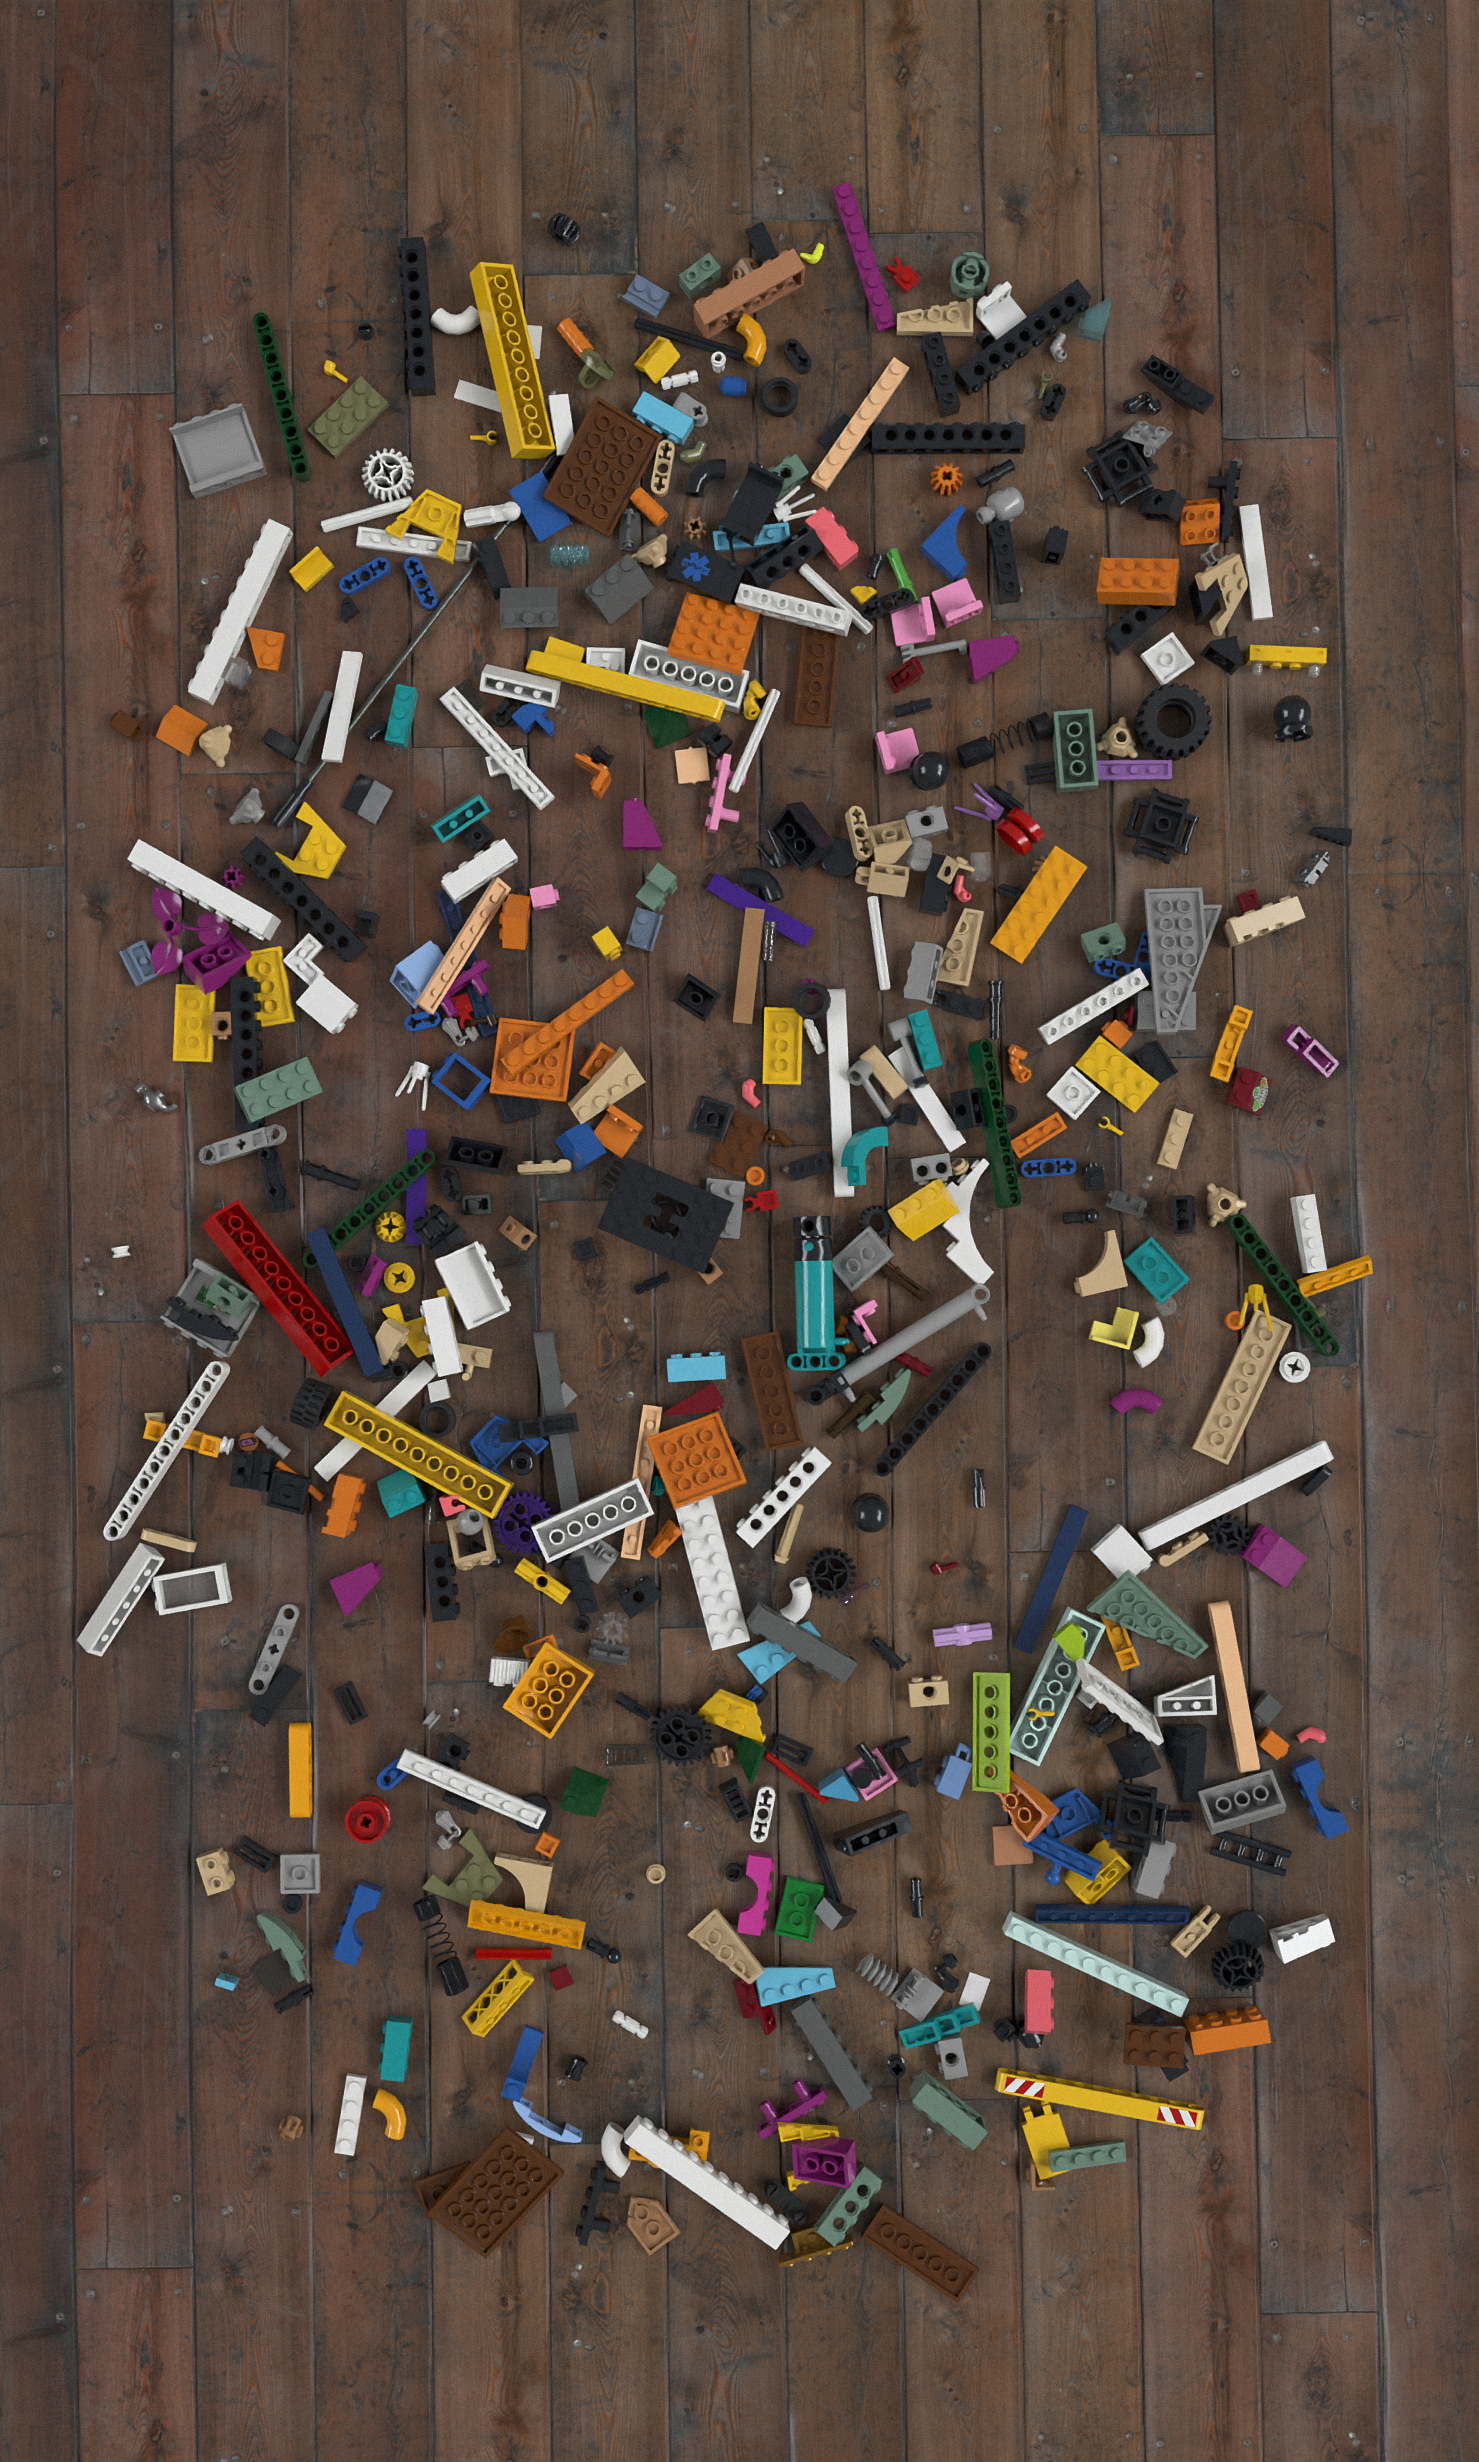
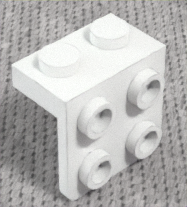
M1008 281L1003 285H997L988 297L983 296L977 302L975 315L995 340L1027 317L1010 296L1012 286Z

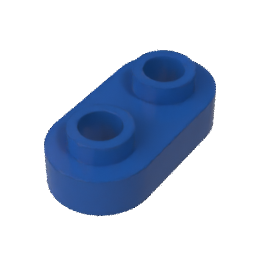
M401 1756L394 1759L379 1773L377 1784L381 1789H392L408 1774V1772L396 1768ZM389 1776L391 1781H385L384 1777Z

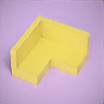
M1117 1307L1112 1325L1093 1320L1089 1339L1129 1350L1139 1312Z

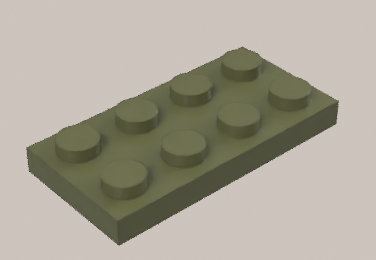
M360 376L307 430L336 459L389 404Z

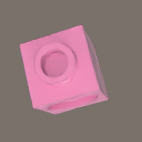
M552 884L529 889L535 911L557 906L556 901L560 900L558 890L554 889Z

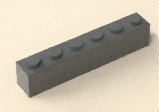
M761 1602L757 1603L746 1620L751 1632L759 1635V1633L764 1635L765 1639L772 1644L778 1643L785 1652L797 1654L801 1661L805 1663L809 1661L814 1664L813 1667L820 1672H828L829 1676L836 1681L842 1680L846 1683L858 1664L854 1656Z
M808 1994L791 2005V2012L854 2111L873 2099V2087L868 2079H863L861 2075L863 2071L859 2064L853 2063L851 2059L853 2056L847 2046L843 2047L839 2032L837 2030L833 2031L830 2026L832 2022L827 2014L823 2015L820 2010L822 2006L817 1997L813 1998L811 1994Z

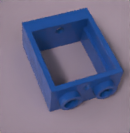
M456 1052L450 1053L445 1058V1065L441 1070L438 1068L433 1073V1080L431 1082L470 1112L491 1085V1080ZM456 1060L460 1061L482 1079L465 1101L461 1100L440 1083Z

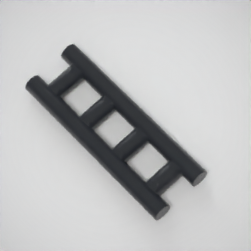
M1227 1831L1215 1834V1836L1221 1837L1218 1849L1211 1847L1210 1855L1285 1877L1286 1869L1281 1868L1284 1857H1291V1850ZM1228 1840L1239 1843L1236 1854L1225 1851ZM1247 1846L1257 1848L1255 1860L1244 1857ZM1265 1851L1276 1854L1273 1865L1262 1862Z

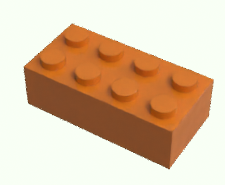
M1101 558L1096 591L1098 604L1175 606L1180 573L1179 559Z
M1247 2006L1243 2010L1228 2009L1224 2013L1209 2012L1206 2016L1200 2017L1198 2015H1191L1187 2019H1182L1183 2026L1186 2029V2043L1193 2055L1271 2043L1268 2020L1259 2007Z

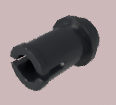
M873 553V556L870 557L871 562L865 575L867 578L877 580L881 565L884 564V557L882 555Z
M381 718L372 728L366 729V737L371 742L378 741L377 738L387 730L388 724Z

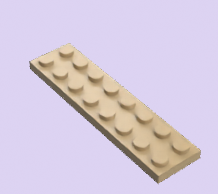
M1260 1310L1254 1311L1192 1446V1449L1227 1465L1292 1325L1270 1315L1273 1331H1269L1265 1312Z

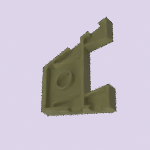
M471 1827L460 1839L459 1844L471 1852L473 1857L453 1882L449 1885L437 1874L433 1873L422 1887L426 1891L469 1907L471 1900L486 1901L503 1880L500 1871L484 1850V1846L478 1840Z

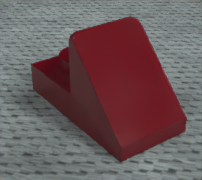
M914 656L889 674L887 679L894 692L898 693L918 683L920 677L925 674V671L917 656Z

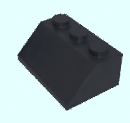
M803 801L787 804L769 828L773 837L800 873L825 858L835 845Z
M452 1136L443 1164L503 1176L507 1165L508 1146Z

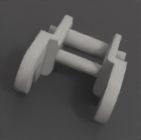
M1218 542L1210 546L1205 554H1200L1201 557L1199 559L1205 561L1207 564L1206 568L1213 567V565L1218 564V561L1228 556L1225 555L1221 559L1215 558L1212 550L1219 545ZM1209 554L1214 560L1212 563L1206 557Z

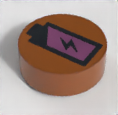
M253 1432L244 1433L239 1438V1446L244 1451H253L259 1446V1438Z

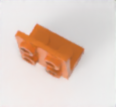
M1217 498L1186 501L1180 516L1181 545L1219 542L1220 503Z
M576 753L574 757L577 765L595 775L590 785L592 786L593 796L601 800L612 781L608 768L601 763L597 765L591 762L592 759L586 754L582 753L579 755Z
M611 1104L594 1133L604 1147L620 1158H623L644 1127Z

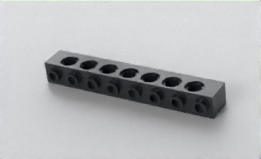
M424 237L400 238L401 246H398L399 259L402 258V265H399V272L404 284H400L401 295L405 297V302H402L403 315H406V321H403L404 334L407 333V340H404L405 352L409 354V359H406V369L410 371V378H407L408 390L412 391L414 397L436 395L426 244ZM417 259L414 263H409V260ZM414 277L418 278L415 282L410 281ZM414 296H419L418 300H411ZM415 315L421 316L419 319H412ZM416 334H422L420 338H414ZM418 352L423 353L421 357H415ZM419 371L425 372L422 376L416 375Z
M1076 279L956 370L955 379L968 396L973 392H979L984 387L983 384L987 381L992 382L999 375L998 373L1003 369L1005 371L1008 370L1016 359L1024 358L1029 353L1028 350L1032 347L1037 348L1040 346L1045 337L1048 335L1053 336L1061 325L1069 324L1074 319V315L1078 312L1081 314L1089 307L1091 295L1081 282ZM1069 302L1073 307H1068L1065 303ZM1050 314H1056L1058 318H1052ZM1040 325L1043 327V329L1038 330L1035 328V326ZM1020 337H1026L1028 341H1022ZM1005 348H1010L1013 352L1008 353L1005 351ZM995 359L998 364H992L989 360ZM981 371L983 375L978 376L974 372Z
M901 422L895 425L877 423L872 425L871 455L1023 454L1025 449V424L1011 422L1009 424H1001L999 422L982 424L974 422L971 425H963L960 422L952 423V425H944L941 422H936L932 425H925L921 422L914 423V425H906ZM892 435L895 437V440L890 441L886 436ZM911 435L914 437V440L909 441L905 436ZM931 435L933 440H926L924 436ZM950 435L952 440H945L943 436ZM969 435L971 440H965L962 436ZM988 435L990 440H984L981 436ZM1007 435L1009 440H1003L1000 436Z
M255 836L240 852L243 856L242 861L249 867L253 866L257 870L256 875L263 881L266 879L271 884L269 886L270 889L277 895L280 893L284 897V903L290 908L294 907L298 911V917L304 922L307 920L312 925L310 927L312 931L318 936L321 934L325 938L324 942L331 949L335 948L339 952L338 956L345 963L347 961L354 963L369 948L260 838ZM261 856H265L266 863L260 866L258 859ZM275 869H278L280 872V876L277 879L272 878V872ZM288 883H292L294 886L293 891L287 893L285 890ZM305 896L307 904L301 907L299 900ZM316 910L321 912L319 920L313 919V913ZM329 924H333L335 927L332 934H328L326 931ZM346 937L348 939V945L345 948H342L340 945V940Z
M230 977L234 1087L261 1076L260 1069H263V1059L260 1058V1050H262L263 1044L262 1039H259V1031H262V1022L257 1019V1013L261 1012V1002L258 1001L257 994L260 993L261 986L255 977ZM249 992V1001L243 1002V995ZM249 1011L251 1018L248 1021H244L243 1015ZM250 1030L252 1036L249 1040H245L244 1033ZM247 1050H251L252 1057L246 1060L244 1053ZM247 1069H252L253 1075L247 1079L245 1072ZM234 1092L235 1131L250 1132L264 1127L265 1117L253 1123H248Z

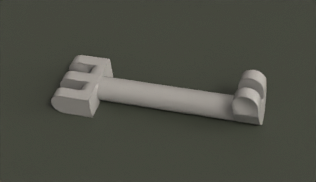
M965 639L914 649L913 643L904 644L900 647L902 658H904L903 664L914 656L928 655L958 648L961 655L967 653Z

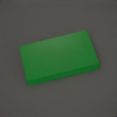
M787 1875L774 1934L811 1943L818 1917L814 1912V1908L823 1896L825 1884Z

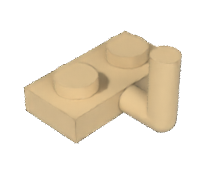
M457 1343L461 1362L466 1364L465 1373L462 1375L463 1380L467 1381L472 1378L474 1366L490 1367L493 1349Z

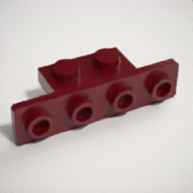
M742 1978L733 1980L743 2019L759 2017L764 2034L769 2035L777 2028L776 2018L771 2004L763 2007L760 2005L756 1980L752 1984H748Z

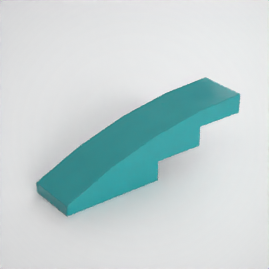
M974 2002L925 2018L922 2022L913 2023L900 2029L899 2034L905 2049H910L941 2040L942 2036L960 2032L961 2028L978 2024L981 2019Z

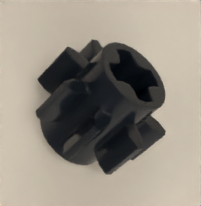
M999 2018L993 2026L996 2029L993 2033L1002 2043L1005 2040L1010 2043L1016 2037L1014 2031L1017 2028L1008 2018L1004 2021Z

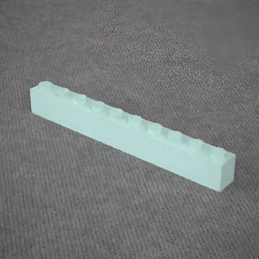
M1010 1911L1002 1927L1006 1936L1179 2017H1182L1188 2004L1189 1998L1185 1992L1049 1928L1034 1923V1921Z

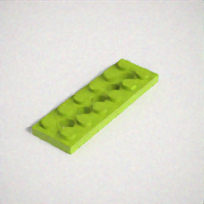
M973 1672L972 1791L1009 1793L1010 1673ZM991 1687L994 1689V1696L992 1698L989 1695ZM990 1707L994 1709L993 1717L989 1715ZM990 1727L994 1730L992 1737L988 1733ZM990 1747L994 1750L992 1757L988 1753ZM990 1766L994 1770V1774L992 1777H990L988 1774V1769Z

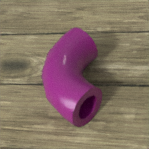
M1132 1388L1120 1392L1111 1399L1109 1404L1122 1415L1133 1407H1141L1149 1414H1152L1160 1407L1163 1399L1148 1389Z

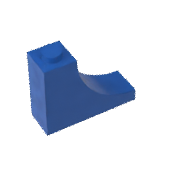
M961 504L920 548V553L952 583L956 579L960 580L967 572L965 570L967 562L961 556L956 543V528L966 511Z
M525 2025L505 2079L501 2096L520 2102L544 2031Z

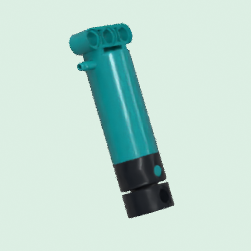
M831 1216L793 1217L794 1237H801L794 1239L797 1353L789 1356L787 1364L790 1369L795 1371L841 1369L846 1363V1358L841 1352H835V1345L850 1344V1339L844 1337L835 1338L832 1239L824 1237L832 1235ZM812 1223L814 1224V1229H813V1230L811 1229V1224H812ZM797 1356L802 1361L799 1367L794 1364V1359ZM815 1356L819 1357L820 1359V1365L818 1367L813 1364V1358ZM833 1356L839 1358L838 1366L832 1364Z

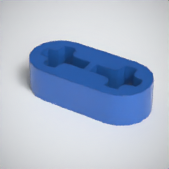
M426 1011L411 1014L405 1019V1027L411 1032L433 1029L441 1024V1016L435 1011L433 1016L437 1017V1019L432 1024L430 1021H424L429 1019L431 1015ZM413 1018L416 1021H422V1023L416 1024V1028L409 1026Z

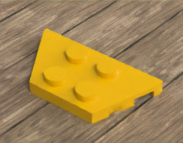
M719 1689L713 1697L698 1709L700 1710L698 1716L705 1715L704 1720L762 1744L766 1739L765 1734L761 1732L760 1726L762 1723L757 1714L756 1704L752 1701Z

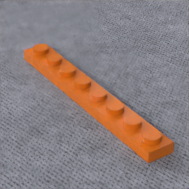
M621 969L500 1059L502 1064L512 1076L632 988L634 982Z

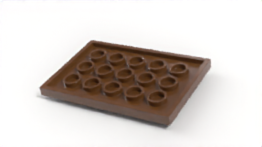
M596 395L542 499L609 538L663 436Z
M506 2125L427 2209V2214L486 2259L564 2175V2170Z

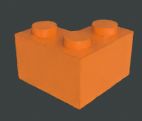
M508 894L507 900L503 901L502 912H500L499 924H502L499 932L502 948L526 949L528 922L531 913V896Z

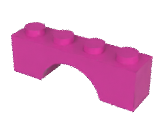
M748 1851L746 1875L755 1881L758 1887V1894L751 1904L740 1908L737 1933L760 1936L761 1930H765L766 1918H763L764 1910L768 1911L769 1899H766L767 1891H771L772 1885L769 1874L774 1871L775 1860H772V1855L769 1853Z

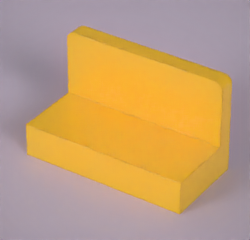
M658 336L635 362L634 366L639 371L645 372L652 382L657 384L680 358V354L669 339Z
M316 546L289 572L293 579L307 592L334 566L320 548Z

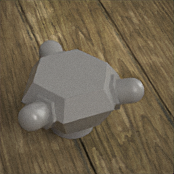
M252 788L250 793L238 804L234 815L230 817L231 824L249 823L251 821L256 824L262 818L265 811L261 809L262 803L258 796L259 790L257 788Z

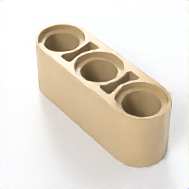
M875 1045L859 1056L860 1060H865L871 1065L872 1075L893 1100L908 1089L905 1081Z

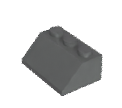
M628 553L585 589V595L611 626L648 595L654 587L641 567Z
M558 587L500 588L501 628L559 627Z

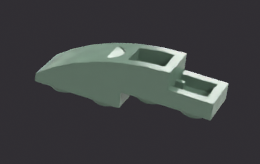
M903 1368L894 1375L895 1380L891 1383L889 1381L880 1388L882 1392L879 1395L884 1400L882 1402L878 1400L871 1407L872 1411L868 1415L865 1413L858 1418L856 1426L861 1432L868 1428L875 1420L882 1425L895 1411L909 1383L911 1371L908 1368L905 1370Z
M265 1909L261 1910L256 1916L258 1927L261 1930L263 1929L266 1935L267 1945L272 1947L273 1951L281 1948V1955L290 1966L291 1976L296 1978L297 1982L304 1980L308 1975V1971L302 1958H304L307 1952L301 1941L281 1919Z

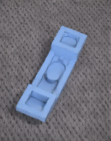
M522 2096L520 2102L513 2101V2105L519 2115L536 2131L563 2142H581L583 2131L568 2122H566L562 2129L531 2111L533 2102Z

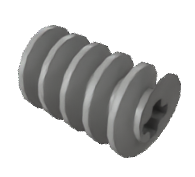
M872 1953L867 1954L856 1968V1972L860 1969L862 1970L861 1977L868 1974V1982L874 1979V1987L880 1983L879 1991L886 1988V1996L894 1990L898 1983L899 1974L897 1972L892 1973V1968H886V1964L884 1962L880 1963V1959L874 1958Z

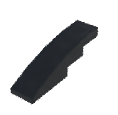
M576 1412L497 1424L500 1443L579 1431Z

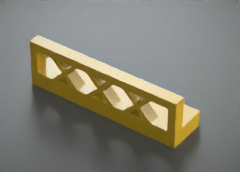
M516 1960L509 1962L462 2016L472 2034L485 2037L535 1980L532 1974L522 1970ZM515 1968L518 1973L513 1979H509L510 1971ZM503 1983V1990L496 1994L497 1986ZM491 1997L490 2005L487 2008H483L486 1998ZM474 2012H478L476 2021L472 2023L469 2018Z

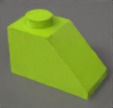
M1068 1621L1052 1637L1076 1663L1078 1659L1084 1657L1085 1638L1081 1634L1084 1631L1077 1623L1072 1624Z

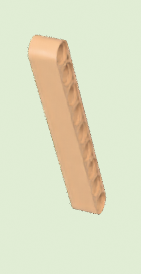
M1228 1600L1209 1603L1208 1612L1237 1767L1240 1773L1259 1770V1758L1230 1604Z

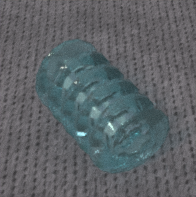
M568 541L566 547H564L563 542H560L559 547L556 546L555 542H552L550 548L551 567H553L554 561L557 567L561 566L562 561L565 567L568 566L569 561H571L572 566H576L577 560L580 566H583L585 560L587 565L590 566L589 546H587L586 541H583L581 547L578 541H575L574 547H572L570 541Z

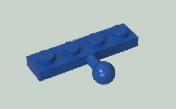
M1040 1832L1029 1843L1026 1840L1023 1843L1024 1847L1055 1862L1053 1868L1045 1874V1880L1050 1885H1057L1060 1882L1061 1876L1059 1872L1062 1866L1094 1882L1102 1865L1101 1861L1043 1832Z

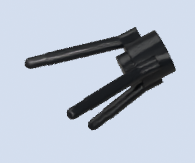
M767 828L766 833L775 851L771 854L773 858L769 856L758 842H755V845L769 861L771 867L775 865L776 869L790 863L789 857L784 850L782 852L781 849H778L770 830Z

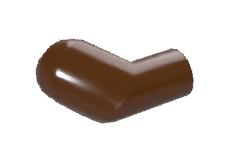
M782 1130L769 1131L765 1136L766 1142H781L787 1149L794 1143Z

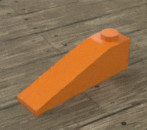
M991 1766L988 1769V1774L990 1777H992L994 1774V1770ZM1011 1770L1009 1793L994 1792L1000 1797L1004 1811H1007L1013 1821L1011 1822L1012 1826L1027 1843L1046 1828L1060 1811L1044 1794Z

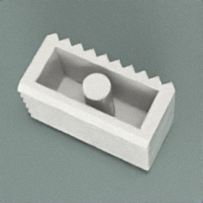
M493 1656L491 1658L489 1682H494L493 1685L495 1686L513 1684L515 1688L531 1665V1660Z

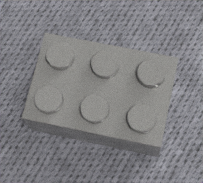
M1138 991L1134 994V1032H1156L1152 991ZM1191 992L1177 1032L1191 1033L1196 1030V992Z

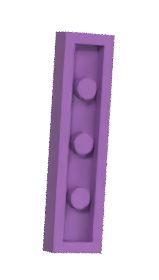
M1172 760L1097 761L1098 781H1171Z

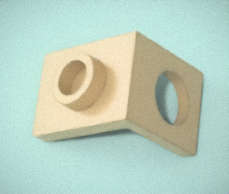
M946 856L937 877L947 884H951L958 867L972 872L975 871V868L960 856H957V858ZM950 866L951 873L948 877H945L944 871Z

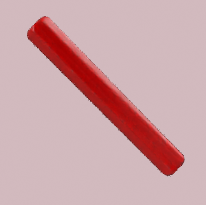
M477 1948L475 1958L477 1960H550L552 1958L551 1948Z

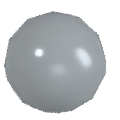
M467 1508L461 1511L456 1520L458 1529L465 1535L478 1533L484 1523L483 1516L474 1508Z

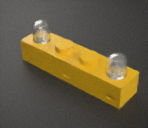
M1250 645L1246 649L1245 665H1251L1253 676H1260L1263 666H1270L1271 669L1289 667L1290 670H1299L1301 668H1308V676L1311 679H1316L1320 675V668L1326 664L1327 648Z

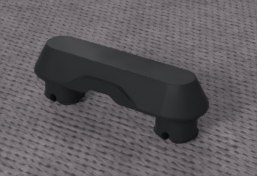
M769 2179L764 2185L766 2194L796 2223H806L809 2218V2211L799 2199L778 2180Z

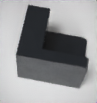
M358 909L357 917L359 918L356 933L376 938L380 915Z

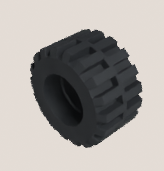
M308 1377L296 1395L290 1413V1422L310 1430H315L322 1421L329 1405L332 1386Z

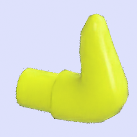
M818 243L812 255L801 253L800 257L810 264H816L822 257L824 245Z

